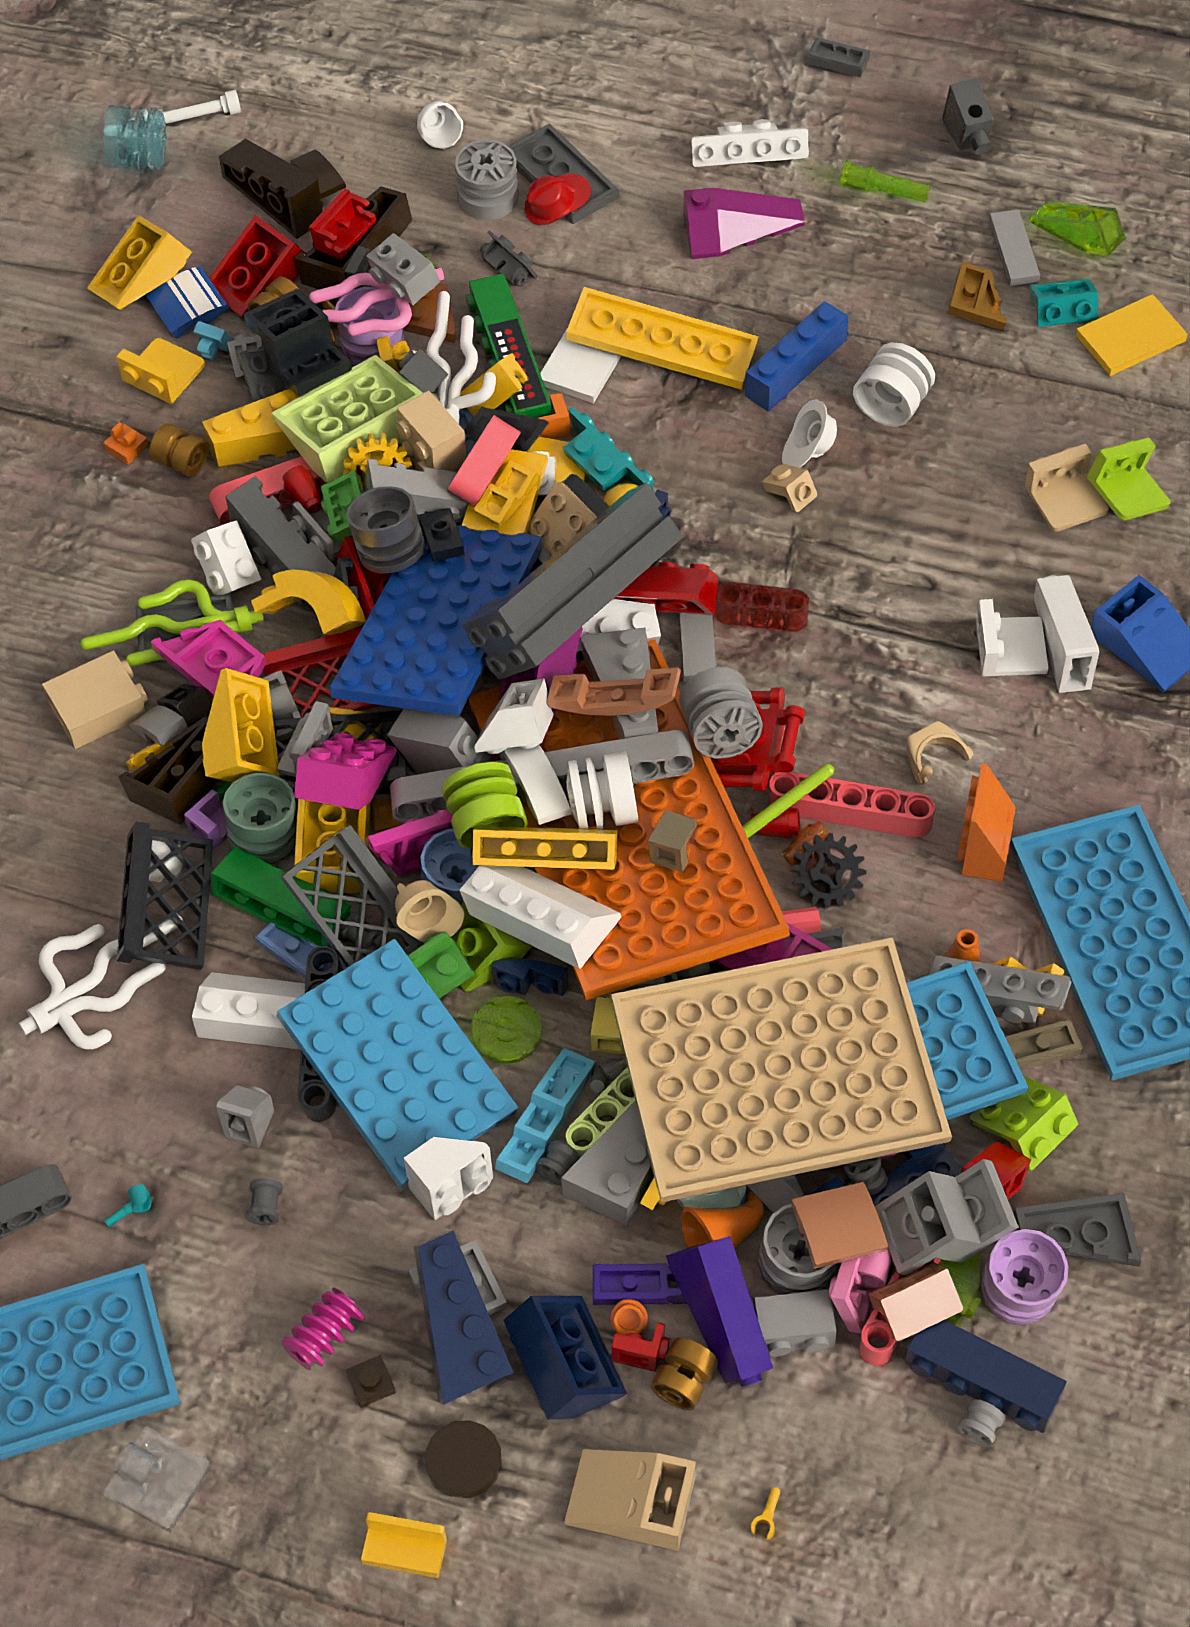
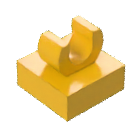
M388 336L376 339L380 359L399 373V363L406 356L407 352L410 351L407 342L399 341L392 345Z

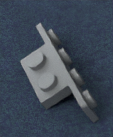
M936 956L929 975L966 963L969 960ZM970 961L996 1017L1004 1018L1012 1023H1021L1022 1021L1035 1023L1039 1012L1037 1007L1053 1010L1063 1009L1071 986L1069 976Z

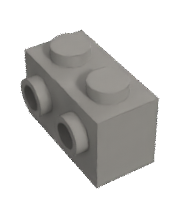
M394 233L366 256L371 266L369 272L374 280L380 285L385 283L398 299L403 297L412 305L440 283L433 263Z

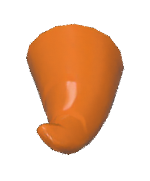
M750 1191L748 1202L741 1206L729 1208L684 1207L680 1221L682 1235L687 1248L728 1236L731 1238L733 1247H737L756 1229L761 1221L764 1212L763 1202L753 1191Z

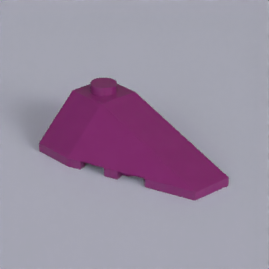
M720 188L684 190L683 216L691 259L723 256L730 253V249L744 244L747 247L755 244V239L766 235L774 237L805 225L800 199Z

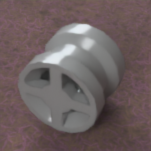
M973 1399L967 1408L969 1413L967 1418L960 1421L957 1429L969 1441L983 1447H991L996 1438L994 1432L996 1428L1002 1427L1006 1417L994 1405L982 1400Z

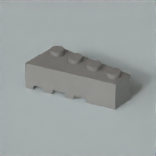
M646 627L583 635L580 639L584 664L590 672L593 682L644 679L647 669H651ZM656 708L640 713L610 716L619 739L659 733Z

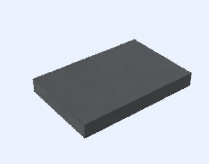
M232 594L210 596L211 603L217 610H234ZM197 598L171 601L148 609H141L139 606H135L136 620L143 616L154 614L166 616L177 622L205 617L199 608ZM158 627L148 628L138 635V651L152 649L151 641L160 637L163 642L181 637V635L169 633ZM158 660V661H154V662H150V663H145V664L159 663V662H167V661H165V660Z

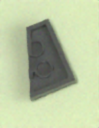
M1124 1193L1015 1208L1014 1217L1019 1227L1017 1230L1029 1229L1046 1234L1057 1242L1065 1255L1140 1267L1141 1257Z

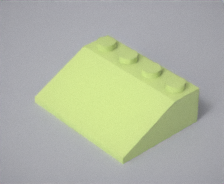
M374 355L352 367L351 371L309 391L271 414L310 468L325 482L329 483L343 476V470L347 469L343 466V458H351L348 455V447L358 448L356 439L360 438L365 443L368 441V434L372 433L374 439L379 440L380 435L385 433L387 442H390L395 437L398 443H400L401 438L396 427L398 422L397 408L423 394V392L377 355Z

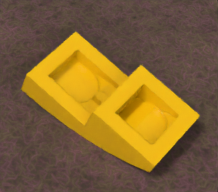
M510 459L495 485L489 483L474 511L502 526L526 499L539 479L538 474Z

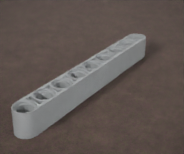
M670 730L544 752L556 773L565 796L568 795L566 784L569 769L568 761L577 760L579 775L588 774L585 758L590 757L596 772L603 771L604 755L626 751L633 784L684 775L694 767L688 734L681 730ZM504 759V760H498V761H492V762H502V763H504V764H506V765L509 766V764H508V762L506 761V759ZM469 766L406 776L394 780L390 785L392 815L394 819L405 823L409 820H419L434 815L439 810L447 809L446 801L441 791L443 782L452 774ZM512 771L513 781L518 790L516 796L520 798L522 803L527 802L526 794Z

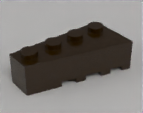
M246 138L219 156L222 177L296 239L310 231L309 226L323 212V202L317 178Z

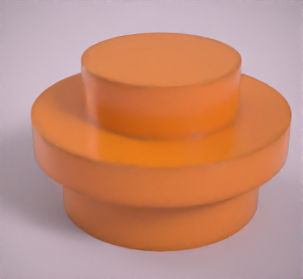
M624 1299L613 1307L610 1321L613 1329L618 1334H640L647 1326L648 1314L644 1305L639 1301Z

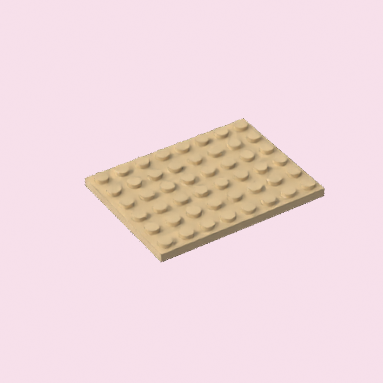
M893 937L611 994L613 1011L661 1203L951 1141L952 1135Z

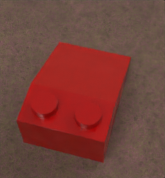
M254 215L209 278L230 309L242 318H245L244 313L248 312V303L259 293L264 292L265 288L277 277L281 276L292 282L295 281L299 274L294 257L300 252L304 254L306 252Z

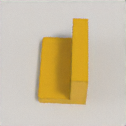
M367 1513L366 1524L368 1532L361 1557L362 1564L439 1578L447 1543L444 1526L377 1513Z

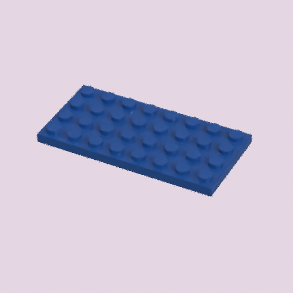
M457 526L465 555L433 562L422 530L426 544L423 555L408 568L391 574L330 686L331 697L460 716L486 663L484 657L487 656L482 647H476L470 642L462 624L486 603L507 595L529 576L543 548L542 536L525 533L507 535L500 534L497 530L493 529L482 532L469 530L466 526Z

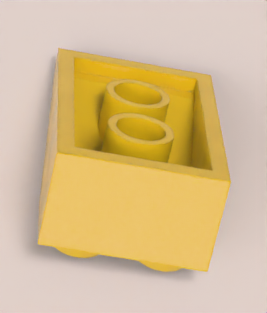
M138 215L87 289L121 310L175 277L178 271L184 267L187 258L192 252L168 232Z
M228 668L220 671L202 741L205 776L231 783L245 775L254 773H268L280 776L277 768L278 755L269 680Z

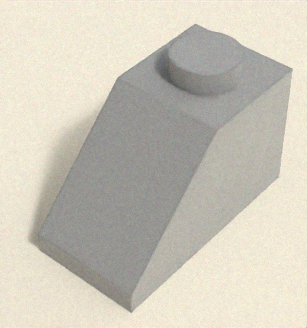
M237 1085L223 1096L216 1106L226 1139L257 1148L260 1147L275 1111L271 1095L258 1087L250 1086L245 1088Z

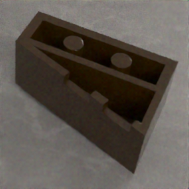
M203 717L171 740L172 745L158 755L151 753L144 758L146 763L132 773L126 771L118 776L131 802L180 825L185 821L184 814L199 802L219 780L205 776L203 766L202 741L208 717Z

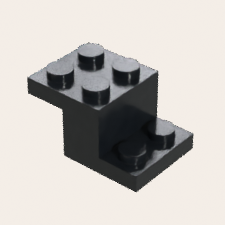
M295 289L244 313L246 324L261 337L268 368L298 396L308 393L352 370L350 360L334 346L328 316L300 290Z

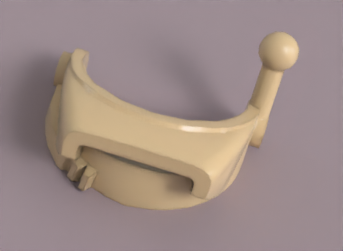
M940 721L919 730L906 739L911 769L919 784L927 783V777H930L933 773L931 766L927 765L922 768L921 753L925 746L936 743L949 745L958 750L965 760L972 759V749L951 728Z

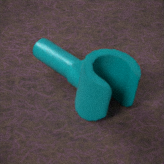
M143 1184L131 1187L128 1190L130 1202L104 1219L108 1227L132 1212L140 1213L150 1209L152 1200L149 1190Z

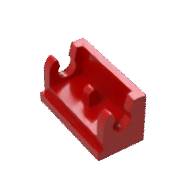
M344 188L309 226L315 249L342 259L377 221L375 214L363 209L370 203L365 198L350 193L348 189Z
M995 1141L962 1167L961 1173L983 1159L992 1161L1006 1197L1009 1200L1022 1189L1031 1159Z

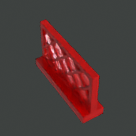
M363 627L262 654L266 662L263 669L265 677L281 670L284 676L295 680L289 689L292 697L301 683L315 690L307 703L293 697L295 704L303 709L300 713L301 718H304L306 713L311 712L315 701L321 693L332 698L330 690L324 687L331 676H336L339 672L337 670L338 665L342 660L346 659ZM315 667L327 671L319 685L305 678L308 671ZM332 698L335 702L331 707L363 711L382 705Z

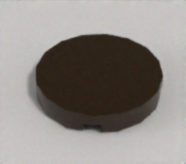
M470 1420L454 1421L441 1427L431 1437L425 1451L426 1471L432 1484L443 1494L451 1497L453 1495L456 1497L462 1496V1498H473L480 1495L496 1482L500 1473L502 1462L501 1447L495 1435L484 1425Z

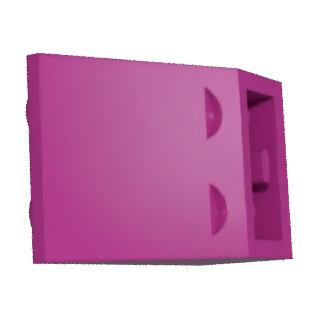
M336 733L333 737L323 741L297 758L294 798L359 810L371 802L397 752V747L387 746L386 741L380 739H367L365 742L354 740V736L351 734Z

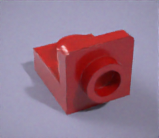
M657 1322L652 1342L635 1333H626L625 1335L615 1333L612 1343V1362L656 1372L659 1359L665 1360L670 1345V1338L665 1337V1324Z

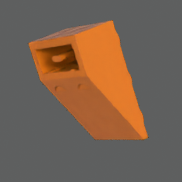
M981 763L979 776L972 775L957 861L964 862L962 875L1003 882L1016 806L985 763Z

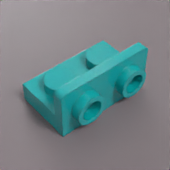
M1090 279L1030 285V298L1037 307V324L1039 327L1098 319V291Z

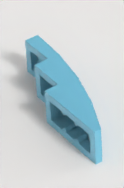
M563 1048L532 1092L531 1103L515 1124L512 1138L496 1159V1170L525 1183L529 1182L537 1170V1162L546 1156L547 1147L552 1141H555L595 1067L596 1061Z

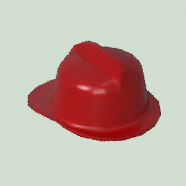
M564 174L557 177L546 175L537 178L528 189L524 208L526 217L537 225H549L586 204L591 194L590 184L583 176L578 174Z

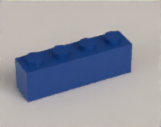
M824 301L746 371L745 397L766 411H770L847 340L849 316Z

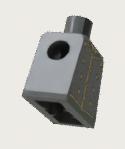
M978 78L951 84L942 115L945 126L959 149L973 148L977 155L988 152L992 147L988 138L993 123V116Z

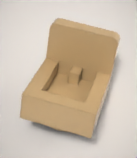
M782 464L774 468L771 474L762 481L766 492L785 496L791 510L799 512L818 495L808 469Z

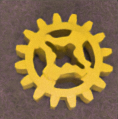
M372 433L368 434V441L365 443L360 438L356 439L357 449L353 447L347 448L348 455L351 458H343V466L347 468L343 470V475L353 470L356 471V467L359 465L360 469L363 470L361 482L365 492L367 459L377 460L378 465L393 467L392 463L395 457L398 463L405 464L406 469L412 466L410 457H405L407 455L406 447L401 446L398 448L397 438L394 437L390 442H387L385 433H382L379 440H375Z

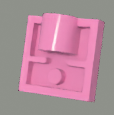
M889 1248L885 1252L840 1262L841 1266L837 1277L834 1276L831 1280L829 1288L830 1298L850 1332L862 1334L872 1306L868 1294L886 1285L893 1262Z

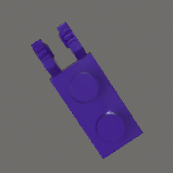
M667 1263L592 1265L593 1305H616L624 1299H634L642 1304H668V1302L687 1304L680 1288H667V1280L677 1282Z

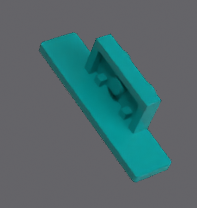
M574 407L568 410L572 426L580 434L563 447L564 453L598 487L605 492L625 476L632 484L638 486L648 483L654 492L652 486L654 480L645 469L639 470L634 466L631 456L625 450L619 451L605 431L600 433L595 428L592 419L585 412L580 414Z

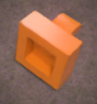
M120 422L110 430L111 436L103 442L106 452L127 465L149 446L147 437L126 424L122 425Z

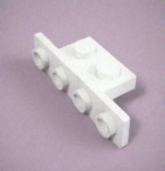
M766 119L755 120L752 125H742L741 122H727L724 124V127H717V135L694 136L691 138L692 163L694 167L801 159L809 156L808 130L806 128L778 130L775 123H771L770 120Z

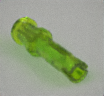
M846 160L844 163L840 186L849 184L863 188L864 192H872L875 189L923 201V203H926L928 200L931 184L877 172L878 169L875 166L866 168L854 165L850 160Z

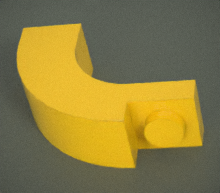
M294 569L278 572L272 575L275 585L263 589L261 596L251 600L255 613L275 614L304 599L314 609L323 634L328 635L353 630L366 622L360 603L353 592L339 579L321 572Z

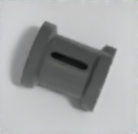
M354 912L345 921L357 923L358 913ZM341 926L339 935L343 939H349L355 944L356 928ZM363 929L361 948L377 950L380 932Z
M268 1178L252 1180L249 1187L252 1192L251 1207L246 1211V1218L249 1222L258 1225L276 1224L279 1221V1214L276 1212L278 1195L282 1193V1184Z

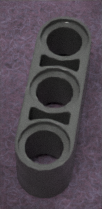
M51 1164L40 1167L0 1186V1239L50 1216L70 1204L72 1195L56 1165Z

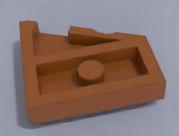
M439 283L414 305L409 303L412 317L410 322L403 328V331L428 337L432 336L436 324L438 294L441 291L449 293L447 284ZM449 301L448 326L444 341L455 343L456 334L451 303Z

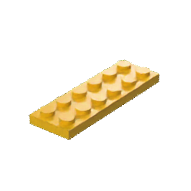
M584 287L566 331L565 340L742 390L746 371L752 362L759 336Z

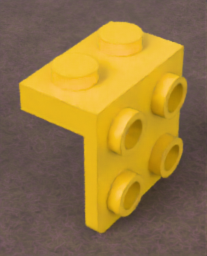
M161 338L154 339L140 356L124 348L116 356L122 381L171 405L205 366L202 357Z

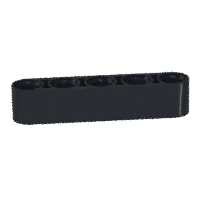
M320 946L313 949L308 955L305 993L344 970L334 949L328 946ZM333 963L329 970L318 971L321 965ZM301 1051L298 1100L309 1119L316 1122L326 1121L335 1112L336 1099L317 1072L311 1071L313 1067ZM320 1095L325 1096L321 1104L317 1106L309 1105L312 1098Z

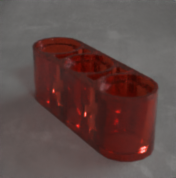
M725 582L718 586L715 617L721 623L791 632L802 630L807 625L809 597L802 590L737 582Z

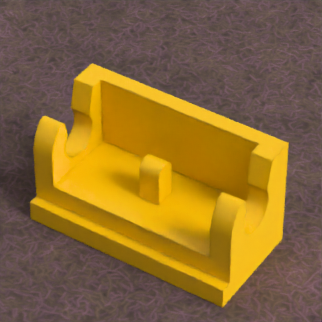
M513 353L497 362L461 391L460 396L475 393L482 388L483 378L487 372H492L496 376L495 389L491 397L479 405L467 407L473 417L481 407L496 409L522 388L521 383L527 381V376L515 360L516 357Z

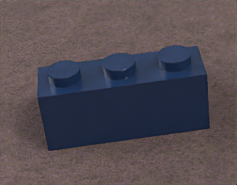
M530 1296L503 1320L509 1332L510 1340L517 1350L525 1373L530 1379L547 1420L575 1418L620 1399L627 1394L582 1296Z

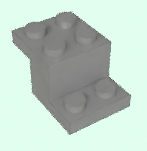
M986 1159L981 1160L956 1177L928 1171L875 1206L898 1274L906 1276L935 1258L962 1263L1019 1228L994 1164Z

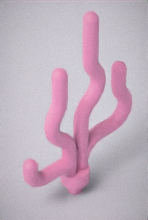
M442 268L435 269L439 280H444ZM358 273L348 277L338 285L311 292L309 299L313 303L344 296L361 285L379 288L365 293L353 307L347 310H322L328 316L329 322L345 323L358 319L371 304L396 296L385 283L381 285L377 283L370 273ZM396 297L399 316L389 320L370 319L351 324L347 329L348 334L358 336L374 331L388 333L404 328L412 317L409 302L403 297L401 299Z

